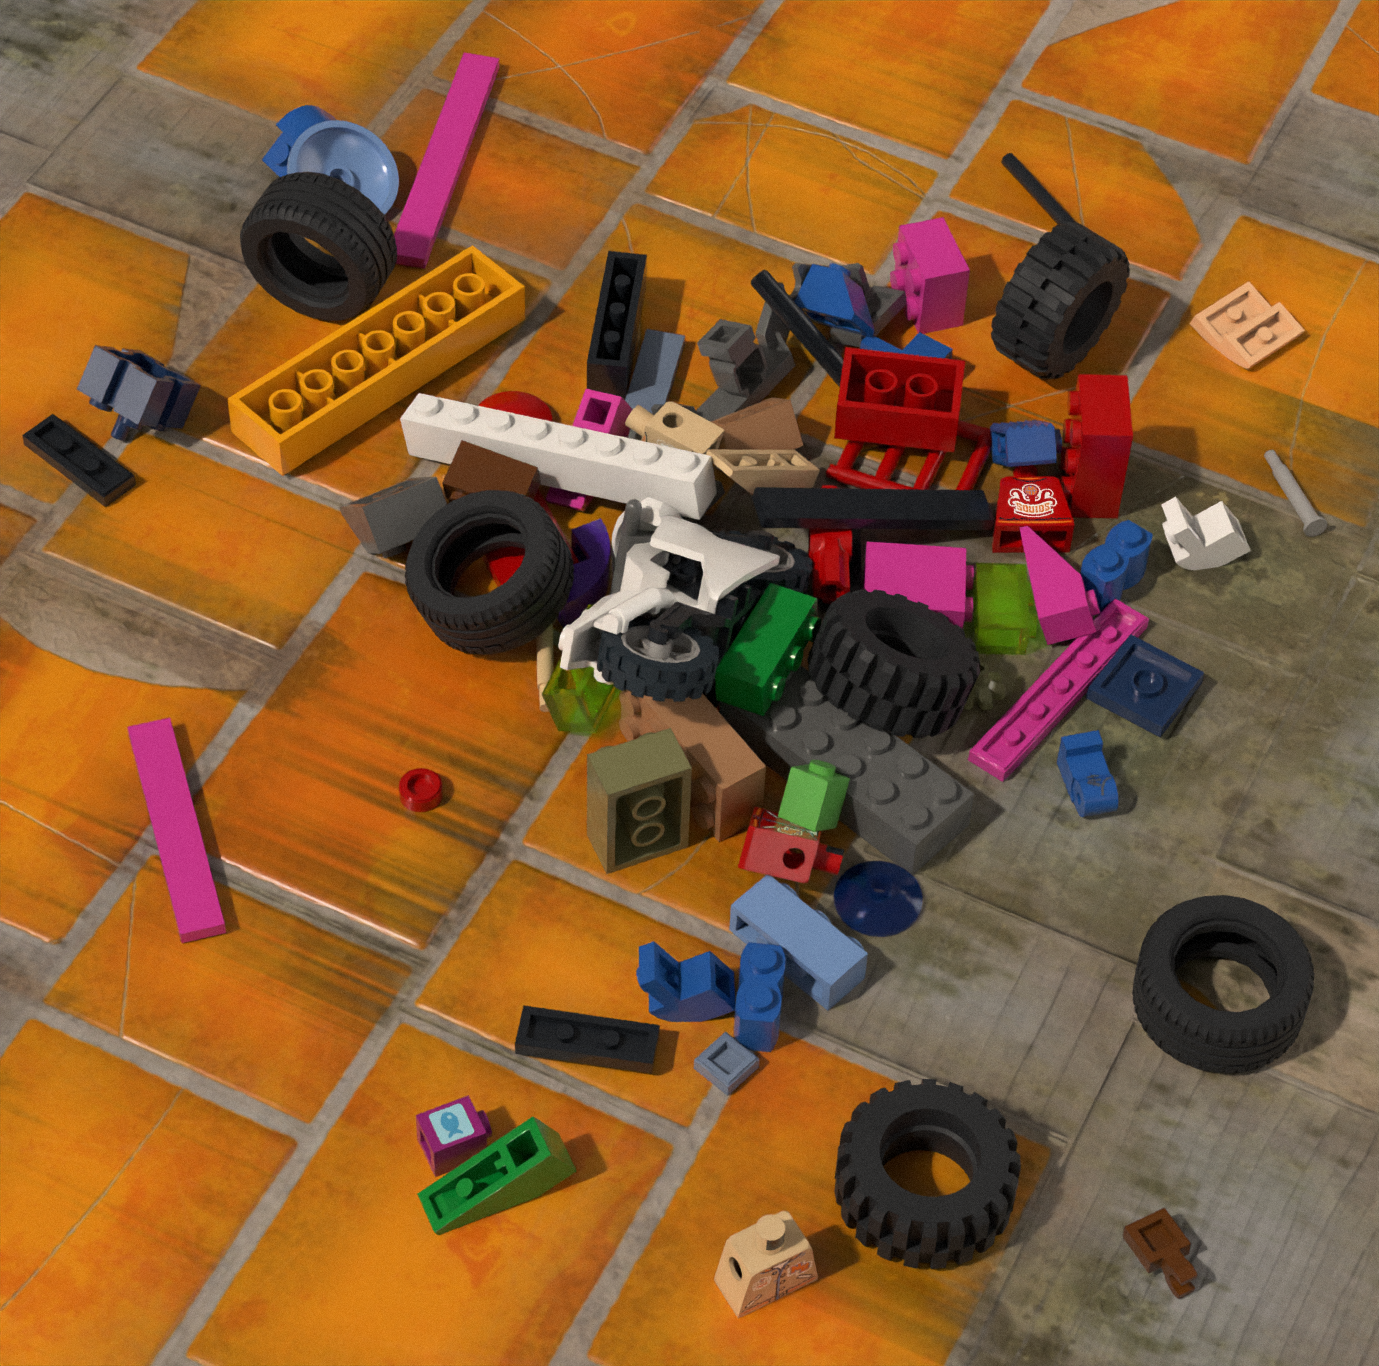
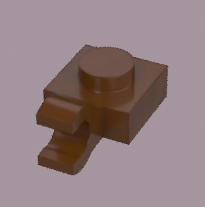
M1165 1207L1124 1227L1123 1239L1148 1273L1161 1268L1170 1290L1178 1299L1195 1291V1287L1190 1281L1196 1279L1198 1274L1193 1265L1184 1257L1189 1254L1191 1243Z

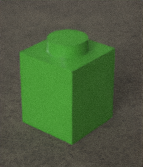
M810 760V763L807 765L792 766L778 817L814 832L836 828L850 778L835 773L836 767L820 760Z

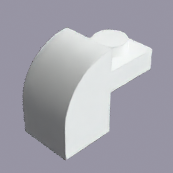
M1176 497L1162 504L1167 521L1162 523L1164 533L1175 562L1179 566L1188 570L1220 567L1251 551L1239 520L1223 501L1195 516H1192Z

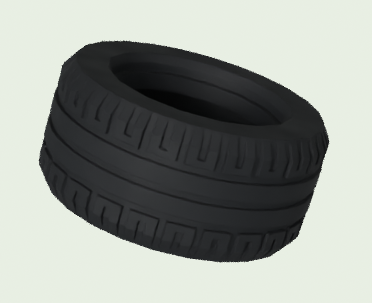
M296 172L274 180L259 198L244 221L240 231L242 256L254 279L267 293L283 305L315 319L338 321L364 313L372 305L397 262L396 240L389 222L380 209L356 188L342 180L321 173ZM305 238L315 241L321 247L330 252L333 256L322 252L314 245L309 243Z
M486 490L470 493L453 500L438 510L422 526L413 540L405 564L407 592L426 623L446 645L469 654L485 655L507 652L529 643L542 634L557 619L565 606L574 580V562L571 552L549 515L539 503L534 502L533 499L526 495L513 491ZM507 547L525 549V556L521 566L506 583L487 594L471 598L455 597V587L459 578L474 561L494 550Z
M1227 895L1202 896L1181 902L1157 918V921L1148 929L1146 937L1142 942L1132 990L1135 1013L1142 1024L1143 1030L1148 1033L1147 1036L1162 1051L1183 1064L1202 1071L1225 1074L1244 1073V1071L1249 1072L1255 1068L1264 1067L1272 1063L1274 1059L1280 1058L1283 1053H1286L1299 1035L1314 988L1315 973L1313 972L1314 966L1311 962V954L1308 952L1309 950L1298 932L1280 915L1264 905L1245 898ZM1206 956L1229 958L1249 967L1262 979L1270 998L1257 1008L1241 1012L1215 1010L1197 1002L1182 988L1175 971L1190 960Z

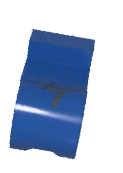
M1099 730L1061 737L1057 765L1072 803L1074 802L1080 817L1113 812L1118 809L1117 787L1102 752L1103 741Z

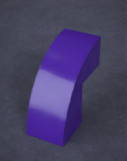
M601 518L571 530V548L579 563L573 564L574 580L570 595L557 617L563 629L566 625H571L577 620L585 609H590L606 595L610 580V540L606 526Z

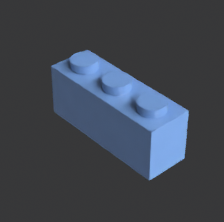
M766 875L731 904L729 931L745 944L752 942L781 945L786 960L785 976L827 1011L865 979L868 953L860 942L851 936L844 935L831 924L823 912L813 910L799 899L796 892L789 885L781 884L772 876Z

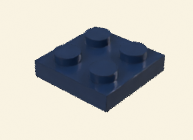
M1130 634L1089 686L1086 699L1161 737L1202 684L1204 672Z

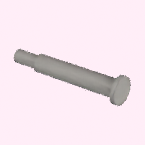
M1268 450L1264 454V458L1273 470V476L1304 523V533L1308 537L1321 534L1327 528L1326 519L1317 515L1290 470L1281 462L1276 452Z

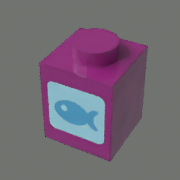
M469 1095L416 1115L417 1140L435 1177L454 1170L487 1147V1138L492 1137V1129L487 1115L483 1110L476 1112Z

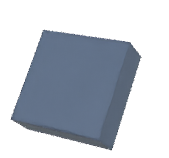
M724 1032L694 1059V1069L727 1096L759 1068V1058L727 1032Z

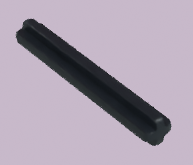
M765 269L760 271L752 278V287L840 387L844 360L772 275Z

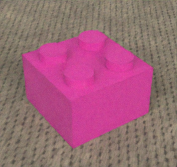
M944 218L900 225L898 241L893 244L895 270L890 272V282L892 289L905 291L907 304L903 307L906 319L908 321L912 320L917 332L922 334L963 326L970 269Z

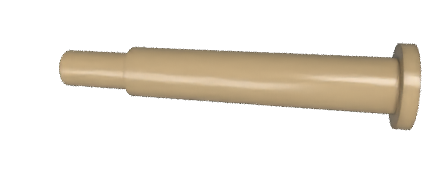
M557 619L542 634L536 637L537 689L539 690L540 710L543 712L552 710V690L554 689L553 624L556 623Z

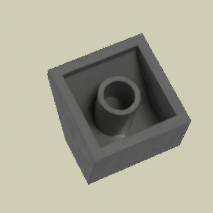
M417 477L407 479L339 508L342 516L367 553H382L383 558H388L406 551L405 543L414 540L422 526L438 510L446 506L447 503L437 477Z

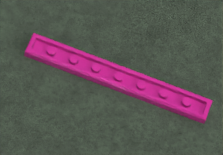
M463 53L394 233L397 246L396 264L425 269L497 76L499 58Z

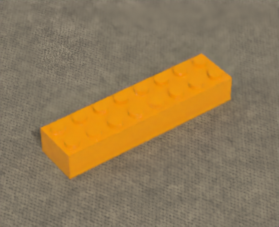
M472 245L229 397L228 408L231 432L279 474L284 476L524 321L525 286Z

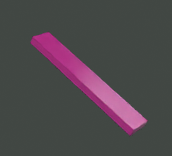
M1117 599L1111 601L1094 619L1096 632L1077 637L969 751L968 761L1004 782L1088 692L1089 686L1131 634L1138 638L1147 629L1149 618Z
M165 718L128 726V734L181 943L226 933L225 923L171 719Z

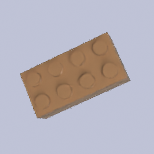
M627 689L622 691L619 695L621 702L619 726L627 741L637 739L646 733H656L668 728L672 729L692 767L690 809L693 811L698 825L703 830H709L718 842L747 828L750 824L754 807L763 808L766 766L702 693L700 698L694 700L688 697L683 702H674L672 699H665V702L652 700L653 697L645 695L643 698L631 695L632 691Z

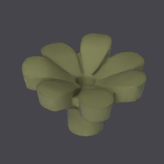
M980 662V674L964 709H972L976 701L982 710H991L993 708V698L1002 700L1006 695L1005 687L1002 685V676L998 672L988 673L989 667L983 662Z

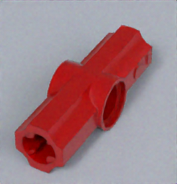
M822 485L821 488H838V487L835 486V485ZM809 528L808 557L811 558L813 563V596L822 600L823 604H831L840 596L850 592L849 563H851L852 529Z

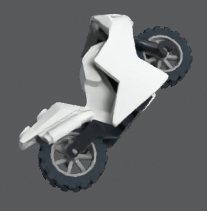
M650 497L645 498L642 502L637 499H631L627 502L625 511L617 519L612 533L611 560L613 579L610 595L601 598L590 609H585L577 620L571 625L564 627L558 644L559 650H562L560 668L572 670L593 667V676L598 682L607 685L614 684L615 688L621 691L627 689L632 691L631 695L643 698L645 695L653 697L652 700L665 702V699L683 702L688 697L692 700L698 699L702 693L707 694L710 692L714 683L716 668L770 583L807 595L812 571V560L806 557L807 553L804 550L794 548L795 545L791 542L778 541V537L769 532L752 530L748 531L747 534H741L740 531L725 533L723 529L711 531L684 520L675 508L662 501Z

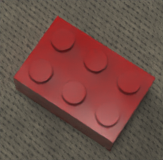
M845 347L837 401L834 439L955 452L965 361Z
M1078 374L1076 390L1068 392L1067 412L1068 415H1071V419H1064L1063 443L1067 444L1062 446V451L1058 454V468L1066 472V476L1061 478V486L1073 518L1118 519L1133 440L1128 375Z

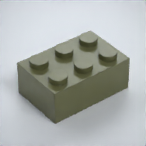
M671 728L656 733H646L637 739L615 746H605L594 753L587 754V836L606 874L688 847L692 767Z

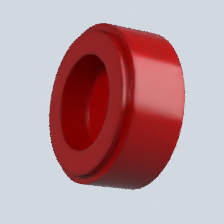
M416 768L406 772L399 781V798L404 807L414 812H427L436 808L443 798V786L440 776L426 768Z

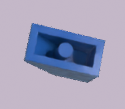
M830 263L829 267L812 264L794 301L813 323L872 337L875 329L862 288L850 278L851 272L834 263Z

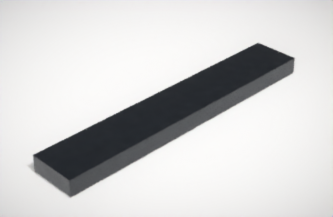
M756 487L752 495L762 528L991 530L995 522L983 490Z

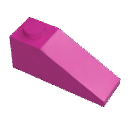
M585 389L572 426L628 438L630 428L625 425V422L633 409L620 396ZM550 487L546 501L584 512L594 496Z
M1028 526L1020 527L1038 619L1047 645L1095 633L1096 628L1093 615L1100 614V609L1094 589L1086 591L1080 573Z

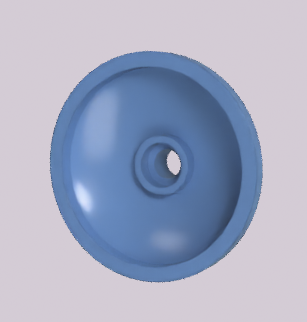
M341 120L320 122L305 130L298 137L289 153L287 174L314 172L342 180L368 197L384 215L389 211L396 199L399 175L395 160L381 139L360 125Z

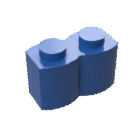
M1130 520L1123 521L1114 526L1108 533L1105 544L1092 549L1082 562L1080 574L1086 591L1094 589L1100 613L1114 599L1120 601L1123 590L1136 585L1146 571L1153 534Z
M749 942L741 954L739 984L735 1003L734 1039L748 1050L771 1052L778 1040L786 964L785 954L781 945Z

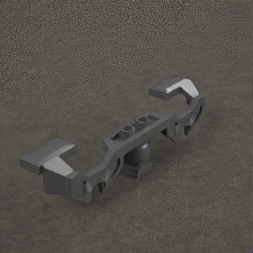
M795 263L792 266L795 287L789 296L793 301H795L812 264ZM861 264L841 265L851 272L850 278L863 290L875 329L873 335L876 336L907 304L905 291L875 285L870 289ZM778 282L779 285L785 290L783 283ZM766 302L764 303L755 333L759 344L753 342L756 338L751 325L722 319L697 342L701 356L710 357L709 366L719 388L697 410H695L694 406L678 405L711 422L761 402L796 366L792 353L786 345L790 329ZM837 328L830 330L833 342L860 347V342L866 337ZM654 404L651 407L653 415H655L664 404ZM630 429L628 438L641 441L642 436ZM715 480L717 494L705 513L724 495L725 491L722 482ZM682 516L684 520L695 524L699 521L698 519Z

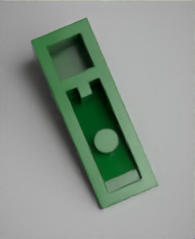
M533 1116L417 1195L434 1233L441 1235L537 1198L577 1170L559 1133Z

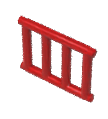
M959 420L957 436L976 441L977 444L955 490H973L992 449L990 429ZM848 440L837 464H830L826 477L860 489L930 490L947 451L930 450L913 487L890 481L906 447L889 445L875 476L852 469L865 442Z

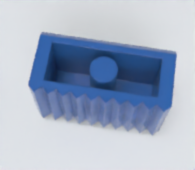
M1025 420L1024 422L1017 421L1016 423H993L990 426L992 461L995 464L1013 467L1056 463V454L1062 451L1060 430L1055 429V426L1050 422Z

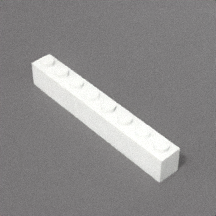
M421 393L416 396L400 418L408 453L415 457L451 464L460 442L463 440L538 467L541 485L626 504L631 499H637L642 502L645 498L650 497L675 508L681 516L698 520L701 519L717 494L711 456Z

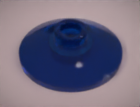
M867 861L849 868L841 875L834 890V906L841 920L851 929L873 937L893 936L907 930L918 919L923 904L922 891L914 876L904 868L885 861ZM874 889L884 890V892H877Z

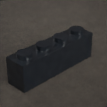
M608 251L587 359V389L626 399L646 292L647 255Z

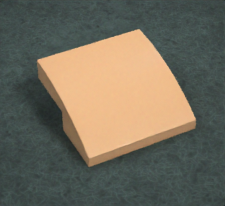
M1250 282L1245 283L1195 315L1190 322V325L1211 346L1229 360L1246 369H1250L1302 335L1305 331L1280 302L1271 307Z

